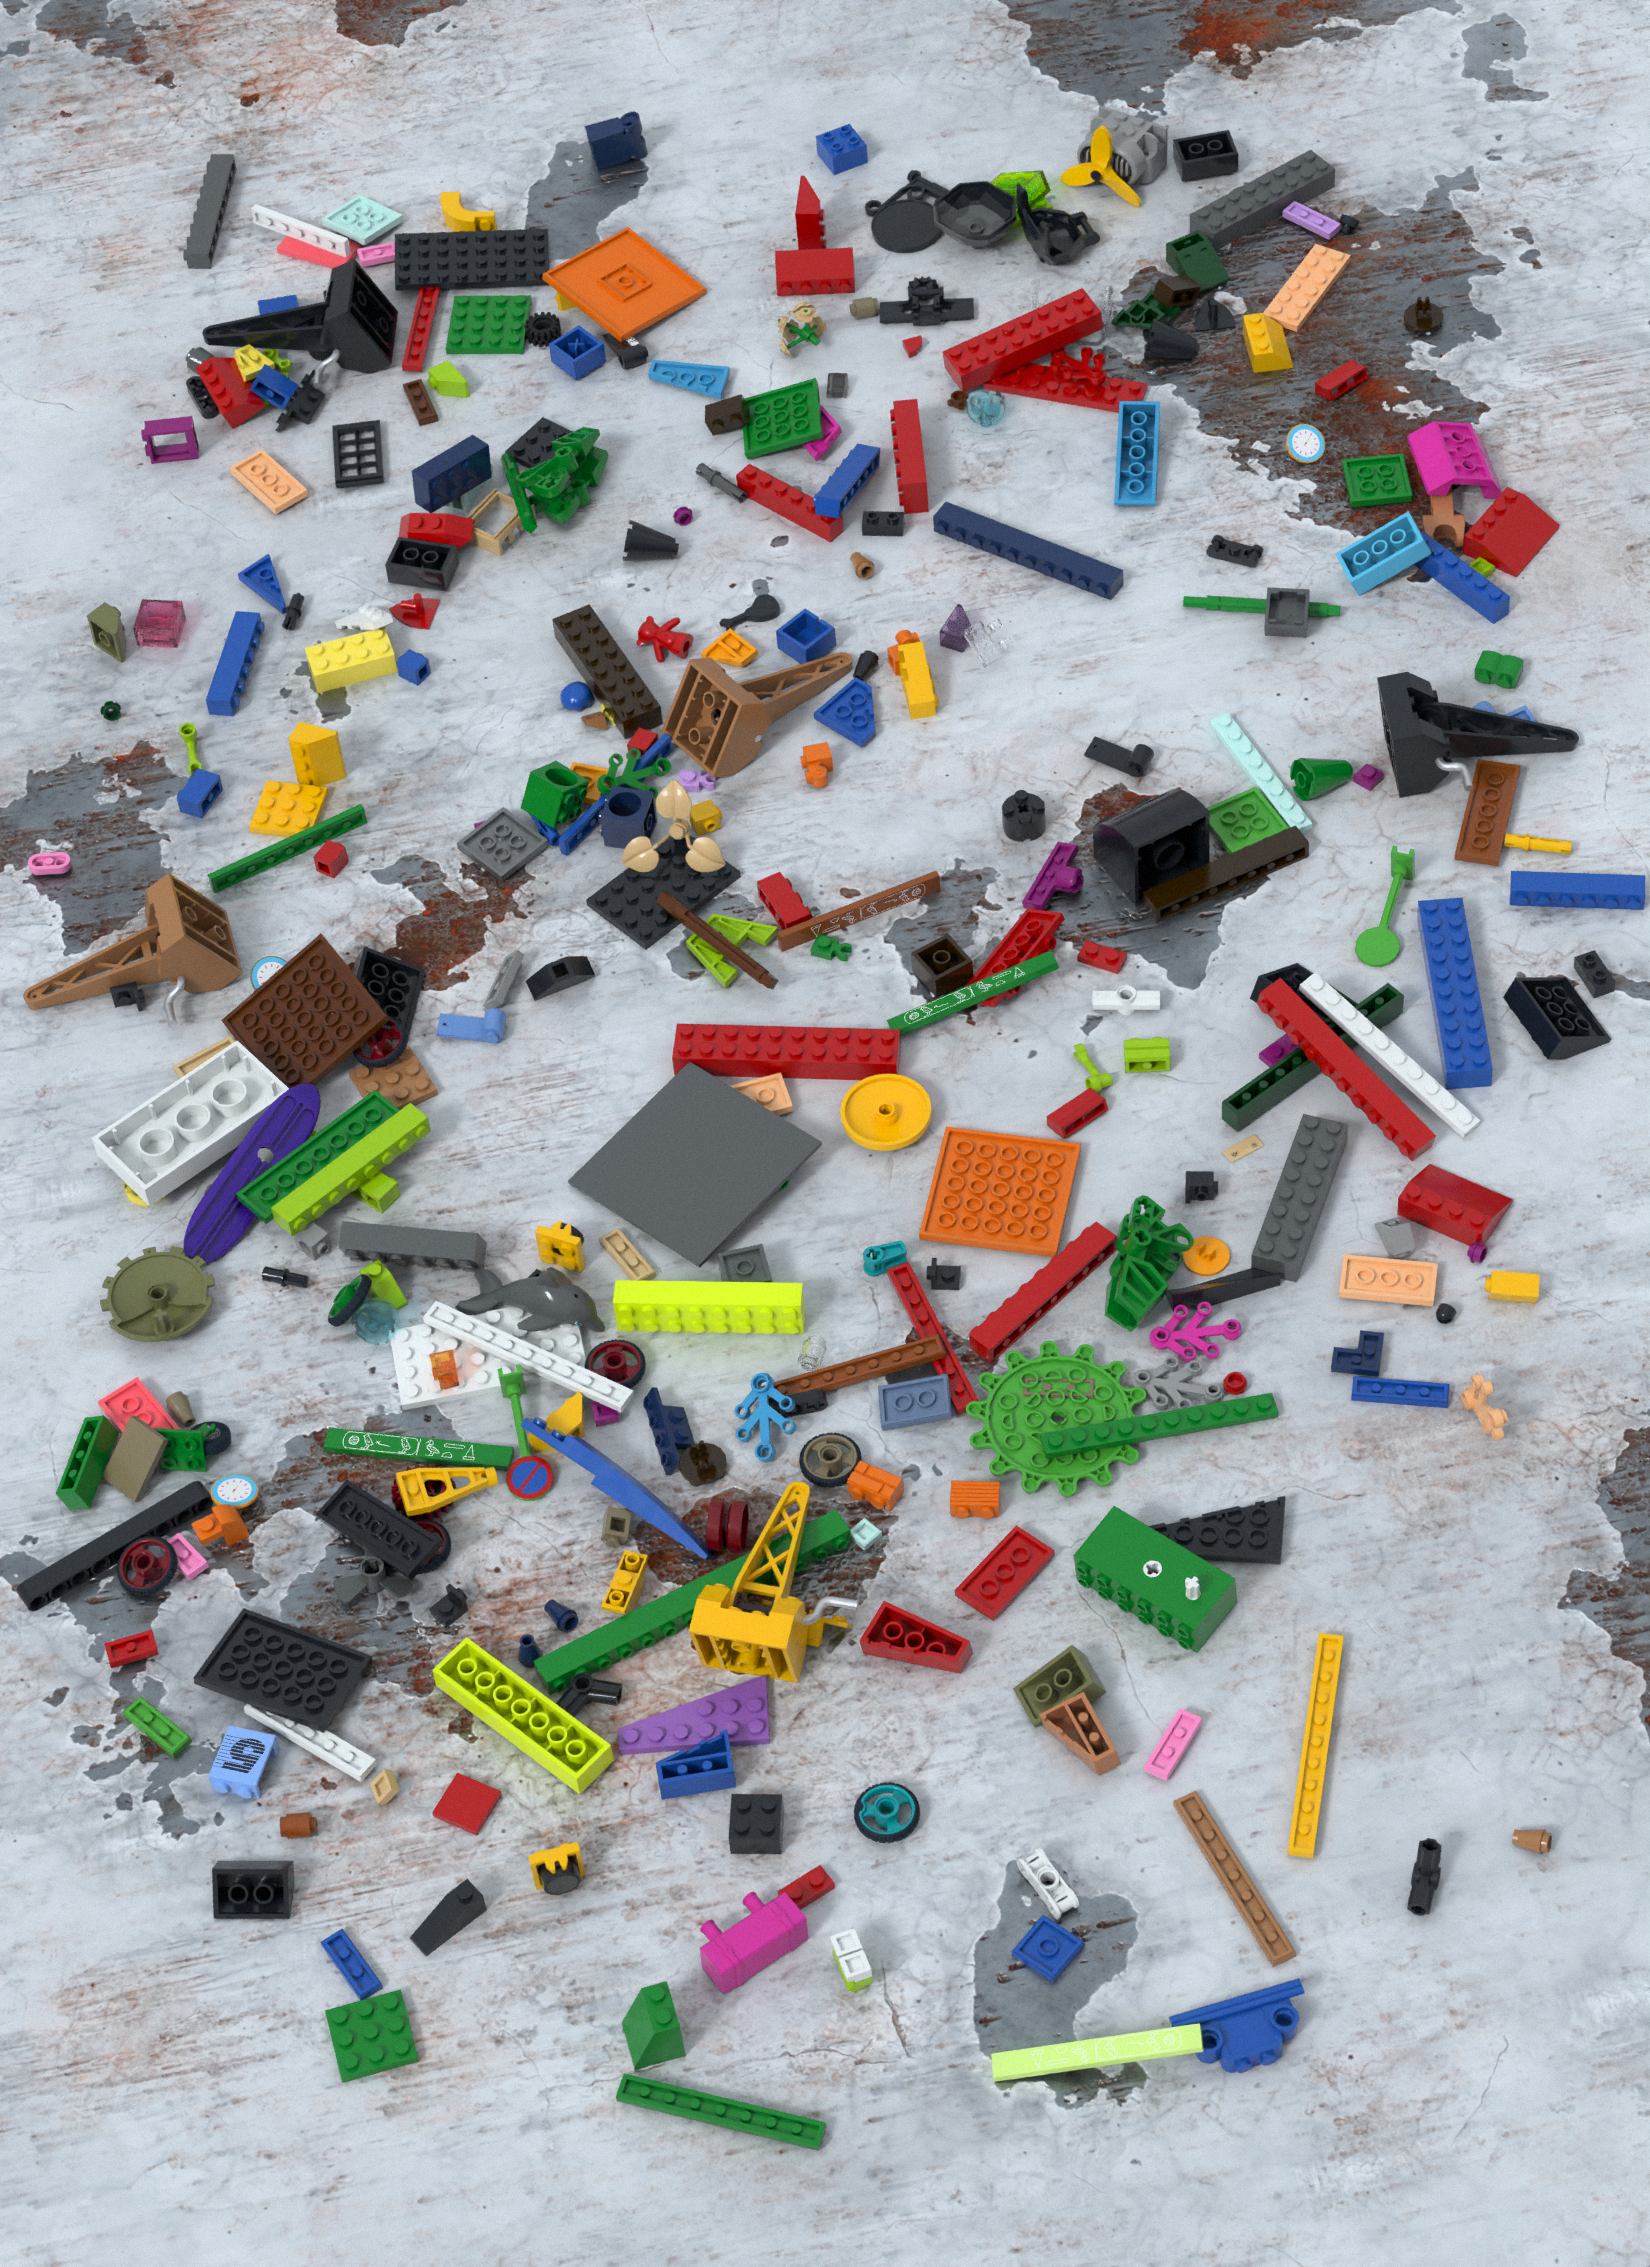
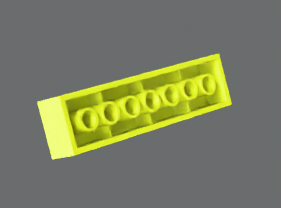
M615 1280L613 1307L618 1331L804 1334L806 1309L803 1283Z
M466 1637L432 1670L438 1688L578 1794H581L614 1761L612 1748L609 1743Z

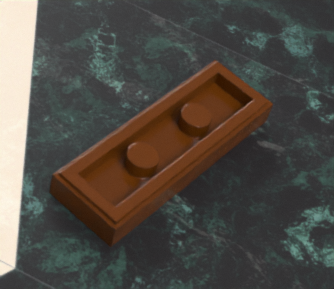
M422 379L402 384L419 426L437 422V413Z

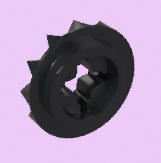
M922 276L919 279L915 277L914 281L909 282L907 288H912V290L939 289V285L930 276L927 278ZM921 297L918 300H927L933 297Z

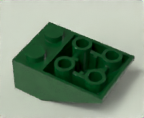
M1200 230L1166 243V262L1179 276L1187 275L1201 286L1199 293L1230 281V277L1210 240Z

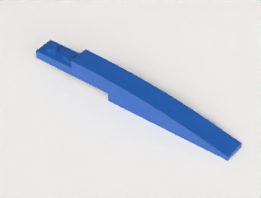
M525 1418L521 1427L594 1474L595 1477L591 1483L593 1486L703 1559L715 1560L716 1555L707 1549V1545L667 1505L602 1452L577 1435H565L556 1429L552 1431L546 1427L548 1423L541 1418Z

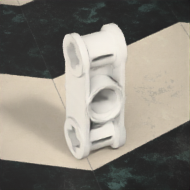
M1041 1848L1035 1849V1853L1027 1858L1017 1860L1020 1872L1033 1886L1055 1919L1061 1918V1914L1069 1909H1076L1080 1906L1075 1893L1067 1886ZM1050 1881L1053 1882V1884L1050 1886H1046L1043 1884V1882Z

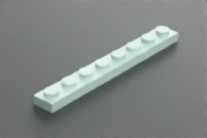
M1227 713L1210 720L1211 729L1289 828L1296 825L1301 833L1312 830V822L1231 715Z

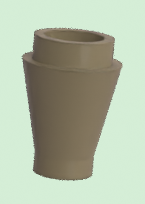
M181 1391L171 1394L166 1399L167 1409L182 1423L183 1427L193 1425L196 1419L193 1415L188 1396Z

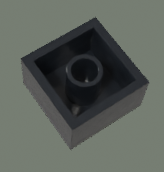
M731 1794L728 1837L731 1854H782L784 1824L782 1794Z

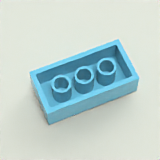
M1408 511L1336 553V556L1351 585L1358 595H1361L1432 554Z

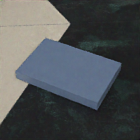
M948 1374L878 1386L880 1419L883 1431L953 1419Z

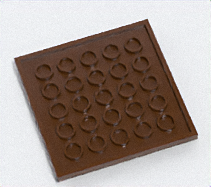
M319 934L221 1021L236 1040L290 1089L302 1083H309L315 1086L385 1025L390 1018L322 934Z

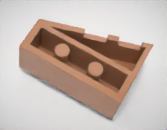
M1084 1692L1039 1714L1044 1729L1097 1775L1100 1776L1121 1765L1114 1745Z

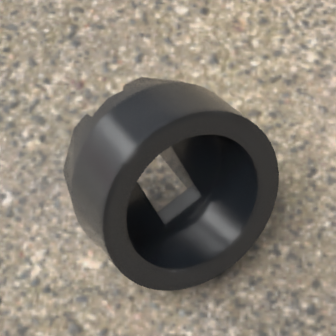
M1441 1303L1436 1310V1318L1442 1324L1450 1323L1457 1314L1456 1310L1446 1303Z

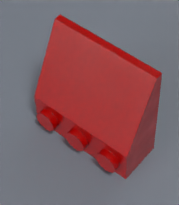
M801 176L795 212L798 250L827 249V239H823V236L826 234V225L822 224V221H824V209H821L820 200L806 177Z

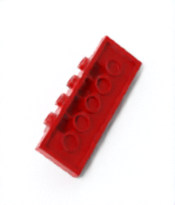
M1027 908L966 986L1049 950H1053L1057 941L1054 933L1065 920L1063 914ZM1021 985L975 1005L995 1008L1003 998L1011 999L1014 994H1019Z

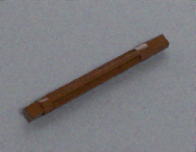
M666 891L661 892L656 901L659 906L758 983L763 984L769 989H774L779 980L771 975L767 969Z

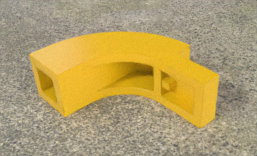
M441 192L440 202L445 224L454 232L495 231L497 229L495 211H468L462 208L460 192Z

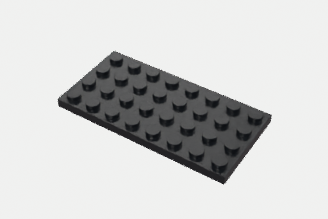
M548 229L395 234V291L420 290V288L427 290L426 288L433 287L434 289L436 287H440V289L549 285L542 279L543 273L549 271Z

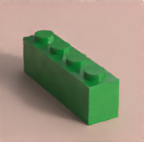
M104 1415L84 1418L57 1488L56 1495L70 1511L90 1509L119 1432Z

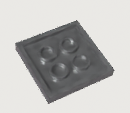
M504 807L457 842V848L501 882L548 846V840Z

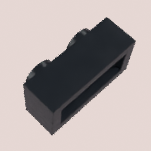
M863 511L862 536L903 537L904 512Z
M1595 950L1574 957V969L1593 998L1614 992L1615 980Z

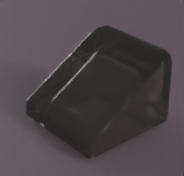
M828 374L827 397L847 398L848 374Z

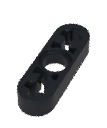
M190 377L186 381L187 390L200 414L205 419L215 418L219 414L218 407L201 377ZM200 396H207L204 399H198Z
M811 1390L785 1395L792 1398L795 1404H797L791 1412H785L779 1407V1402L769 1398V1406L784 1418L819 1412L828 1406L826 1393L823 1390ZM786 1401L784 1407H788L790 1401Z

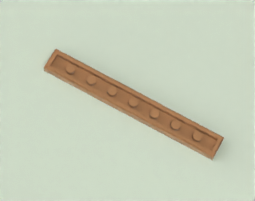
M1194 1791L1174 1800L1173 1806L1272 1967L1296 1957L1294 1948L1198 1793Z

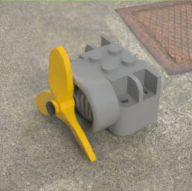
M1100 106L1099 117H1095L1091 121L1090 131L1078 148L1077 159L1079 164L1065 170L1061 175V182L1068 186H1082L1099 181L1109 186L1128 203L1139 207L1141 200L1130 186L1135 182H1152L1167 166L1168 127Z

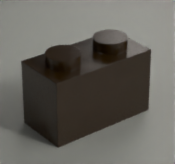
M1187 275L1161 278L1156 283L1153 297L1167 308L1196 304L1201 286Z
M742 394L705 405V424L713 436L749 425L750 407Z

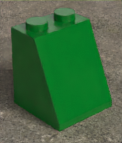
M667 1981L641 1988L622 2021L635 2070L686 2056L679 2021Z

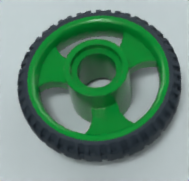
M365 1274L359 1275L338 1292L328 1315V1322L334 1327L340 1326L351 1316L353 1317L359 1312L371 1288L372 1280Z

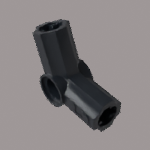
M579 1673L572 1678L571 1686L556 1704L573 1717L576 1716L584 1705L591 1702L617 1706L622 1697V1684L593 1679L587 1673Z
M1431 1838L1419 1842L1417 1860L1414 1864L1411 1879L1412 1888L1410 1890L1407 1910L1419 1916L1430 1914L1434 1891L1438 1888L1441 1873L1439 1863L1442 1845L1437 1840Z

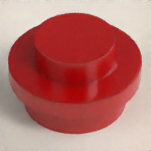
M1231 1372L1224 1378V1390L1232 1395L1241 1394L1247 1388V1380L1241 1373Z

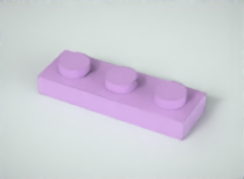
M1296 201L1283 210L1284 218L1328 240L1341 230V223Z

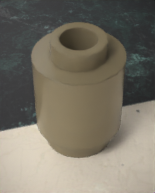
M877 298L854 299L852 304L849 305L850 314L855 319L873 317L875 314H879Z

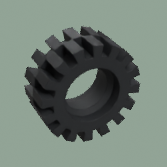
M541 312V315H538V313H535V317L531 315L529 320H526V337L530 344L533 343V346L538 344L539 347H542L545 344L548 347L549 343L561 337L560 321L555 314L551 315L550 312H547V314Z

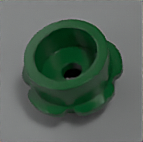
M107 701L101 707L100 712L105 719L114 721L119 718L121 707L117 702Z

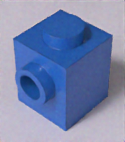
M410 649L396 661L398 675L417 686L431 674L428 658Z

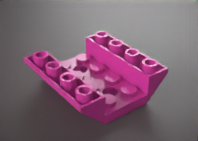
M1433 421L1407 436V441L1427 495L1447 496L1452 484L1480 486L1483 497L1489 499H1497L1502 493L1484 442L1471 423Z

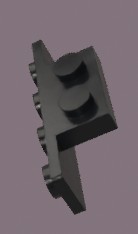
M314 369L310 375L306 373L300 384L303 387L300 388L298 386L292 397L295 400H289L284 409L287 413L284 414L282 412L276 421L279 424L276 429L277 432H280L290 414L308 425L326 394L309 384L315 375Z

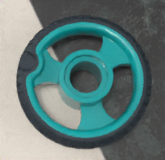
M891 1782L872 1785L865 1792L863 1791L854 1807V1819L859 1831L868 1839L875 1842L879 1841V1843H894V1841H901L902 1838L905 1839L915 1830L920 1818V1807L915 1795L905 1786L903 1787V1785ZM886 1793L893 1794V1796H890V1795L880 1796L879 1798L876 1799V1801L874 1802V1805H871V1804L868 1803V1801H869L870 1799H872L873 1797H875V1796H877V1795L886 1794ZM904 1804H909L911 1816L904 1826L900 1825L899 1808ZM885 1811L891 1812L890 1814H883ZM875 1817L876 1825L887 1831L880 1832L872 1829L866 1824L864 1819Z

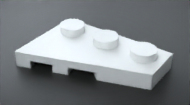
M367 604L359 607V611L335 621L337 629H343L347 626L348 629L360 627L361 630H376L392 623L393 619L391 614Z

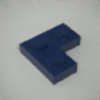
M1360 1330L1358 1349L1334 1347L1331 1372L1379 1377L1384 1333Z

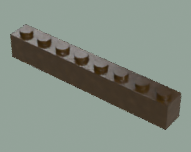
M1296 825L1284 829L1259 842L1245 846L1243 849L1227 854L1197 869L1190 870L1158 886L1149 888L1143 892L1144 907L1154 921L1159 923L1309 857V841Z

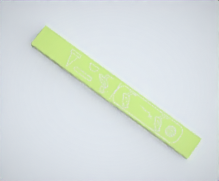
M1200 2023L992 2053L991 2057L993 2079L997 2082L1204 2052L1202 2030Z

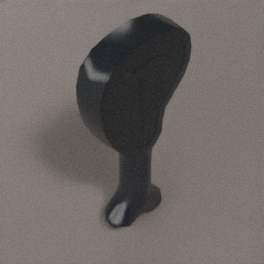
M760 595L744 613L730 619H721L720 626L725 627L727 631L744 621L765 622L775 619L780 614L779 603L771 595Z

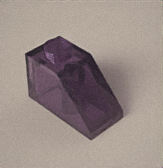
M957 604L939 631L940 646L961 653L965 651L967 646L972 644L974 636L971 630V623L962 605Z

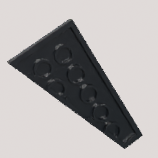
M1286 1496L1277 1497V1500L1264 1502L1263 1500L1255 1502V1505L1243 1508L1236 1506L1202 1514V1517L1189 1519L1187 1517L1180 1519V1522L1171 1524L1160 1523L1149 1527L1204 1560L1281 1565Z

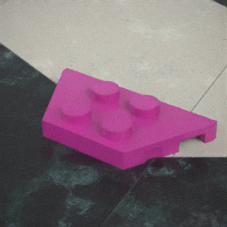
M820 406L823 438L802 444L816 462L820 460L842 433L840 425L823 406Z

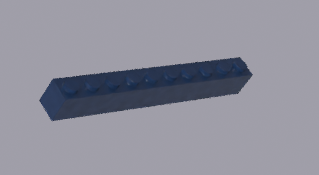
M945 502L933 516L934 531L941 535L999 556L1100 597L1112 600L1123 586L1122 569L949 502Z

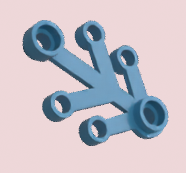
M759 1373L751 1380L752 1391L741 1404L735 1407L734 1413L738 1418L745 1420L749 1417L745 1424L736 1430V1437L741 1442H748L752 1437L751 1431L760 1421L761 1442L755 1448V1456L762 1462H770L776 1455V1449L771 1445L770 1419L777 1423L780 1429L787 1435L793 1434L797 1427L795 1422L784 1418L769 1406L768 1395L779 1402V1407L785 1412H791L795 1408V1401L789 1396H784L774 1388L772 1376L767 1373ZM766 1382L765 1387L761 1389V1384ZM758 1399L759 1406L750 1416V1407ZM786 1401H790L788 1407H784ZM745 1408V1413L740 1415L741 1409ZM791 1423V1428L785 1430L786 1425ZM746 1431V1436L741 1438L742 1432ZM767 1450H770L769 1455H768L767 1457H765V1456H764L765 1452H766Z

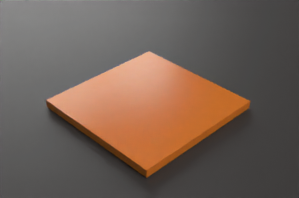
M629 227L542 275V279L620 342L707 293V289Z

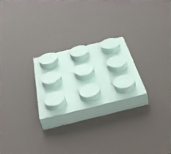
M358 195L322 218L323 226L363 245H367L403 222L402 214L362 195Z

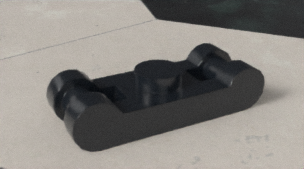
M1220 535L1213 537L1211 545L1206 550V554L1209 557L1251 568L1256 567L1259 561L1258 558L1264 552L1260 545L1249 546L1225 540Z

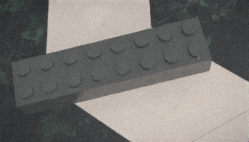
M1309 150L1191 213L1190 233L1200 230L1210 240L1214 250L1217 251L1282 216L1283 210L1292 202L1296 201L1304 204L1335 187V168L1315 152Z
M1303 1114L1253 1249L1251 1268H1256L1269 1274L1280 1273V1279L1297 1283L1347 1143L1348 1124Z

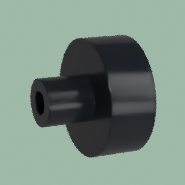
M1342 214L1339 223L1343 225L1341 232L1348 234L1350 228L1356 230L1360 222L1348 215Z

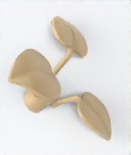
M675 779L659 793L656 799L657 811L665 818L673 817L674 823L671 825L669 833L653 846L648 837H636L628 843L623 852V864L626 867L639 872H649L659 862V854L654 849L658 848L670 837L677 840L685 838L687 847L691 849L685 858L691 868L699 872H712L725 865L719 845L710 837H699L693 842V846L691 845L690 834H688L690 825L685 818L691 813L692 803L685 788Z

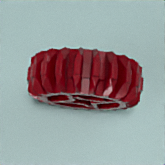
M425 1462L423 1466H419L416 1463L415 1468L412 1469L438 1468V1465L434 1463L432 1466H429V1464ZM395 1478L394 1486L391 1489L392 1502L395 1505L396 1511L401 1512L403 1516L407 1517ZM451 1478L450 1480H451L453 1489H455V1488H456L455 1482H454L453 1479ZM428 1480L424 1483L427 1495L430 1497L437 1496L436 1492L439 1486L442 1488L439 1494L446 1491L445 1483L441 1480ZM454 1502L432 1512L409 1516V1519L427 1518L432 1521V1517L435 1516L440 1519L441 1512L448 1513V1507L453 1506Z

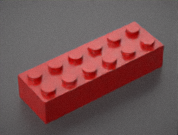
M917 399L893 401L894 409L890 410L891 422H895L891 423L893 450H897L894 451L895 464H899L895 466L896 478H901L897 479L898 492H902V494H899V505L904 506V514L929 512Z

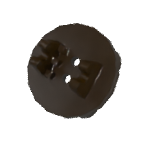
M1418 297L1417 302L1405 310L1404 321L1411 332H1435L1440 329L1444 314L1437 305L1430 303L1429 297H1426L1425 301Z
M703 1440L699 1441L698 1444L692 1443L680 1457V1472L692 1486L697 1487L711 1484L725 1476L727 1467L726 1455L718 1446L704 1443Z

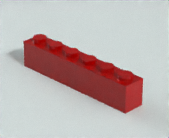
M748 464L736 475L737 486L748 493L747 498L821 538L832 542L844 531L843 514L839 518L815 514L813 497L761 469Z

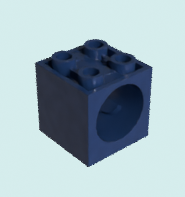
M612 786L610 793L605 796L604 809L600 810L598 821L602 825L601 837L604 838V845L625 849L628 843L636 837L646 836L651 840L658 821L654 792Z

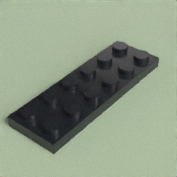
M346 1480L315 1514L321 1522L373 1556L380 1558L384 1563L410 1580L414 1579L444 1545L438 1537L349 1480Z

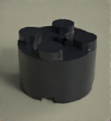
M1018 790L1004 801L1002 805V825L1004 833L1008 838L1017 842H1023V839H1030L1032 841L1044 833L1046 824L1045 803L1041 798L1027 793L1025 790Z

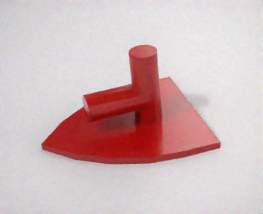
M416 593L413 596L414 599L402 600L401 603L389 608L392 615L401 623L409 627L429 630L440 599L422 598L420 593Z

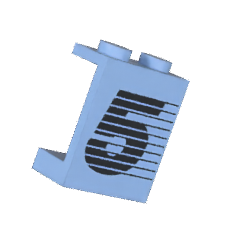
M229 1725L208 1775L212 1789L220 1793L238 1794L240 1797L247 1799L251 1797L259 1799L261 1793L258 1783L269 1755L276 1757L280 1749L276 1735Z

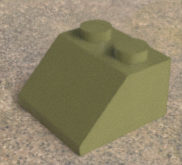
M104 602L87 615L94 645L123 663L125 661L126 637L124 633L125 628L120 618L121 613L115 606L112 607Z

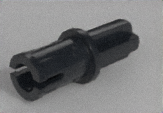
M301 593L293 594L290 605L286 607V616L282 623V627L285 630H288L290 624L289 631H293L298 617L302 614L301 607L304 596Z
M265 1266L262 1272L263 1281L278 1283L282 1287H285L287 1284L306 1288L308 1285V1276L291 1273L287 1268L281 1270Z

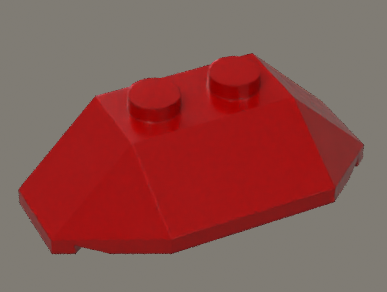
M409 513L401 518L399 537L455 545L458 551L466 543L473 540L475 520L447 513Z

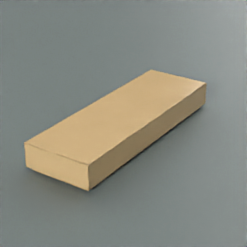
M619 1227L599 1238L600 1244L630 1280L650 1281L656 1277L655 1270Z

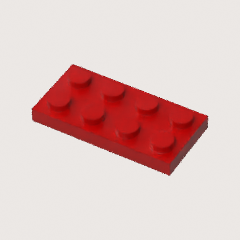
M1016 1525L955 1589V1596L994 1621L1055 1556V1550Z

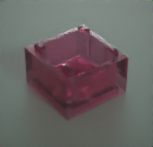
M142 599L133 627L137 645L178 648L186 621L182 601Z

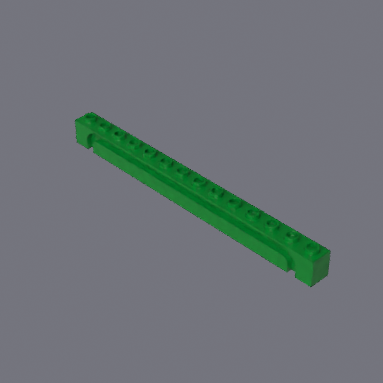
M836 1509L805 1524L794 1572L802 1571L806 1566L816 1561H821L828 1555L843 1550L852 1543L850 1529ZM790 1532L771 1541L769 1550L773 1558L790 1549L792 1541ZM751 1552L534 1660L536 1674L549 1696L556 1692L564 1691L571 1685V1680L576 1674L587 1673L592 1675L600 1670H605L619 1660L627 1659L633 1653L643 1648H649L655 1642L665 1637H671L677 1631L690 1626L696 1600L706 1584L712 1586L714 1584H723L732 1591L735 1580ZM766 1555L762 1561L760 1568L768 1563ZM787 1559L777 1565L781 1575H783ZM770 1569L756 1578L753 1583L770 1585L778 1581L773 1570Z

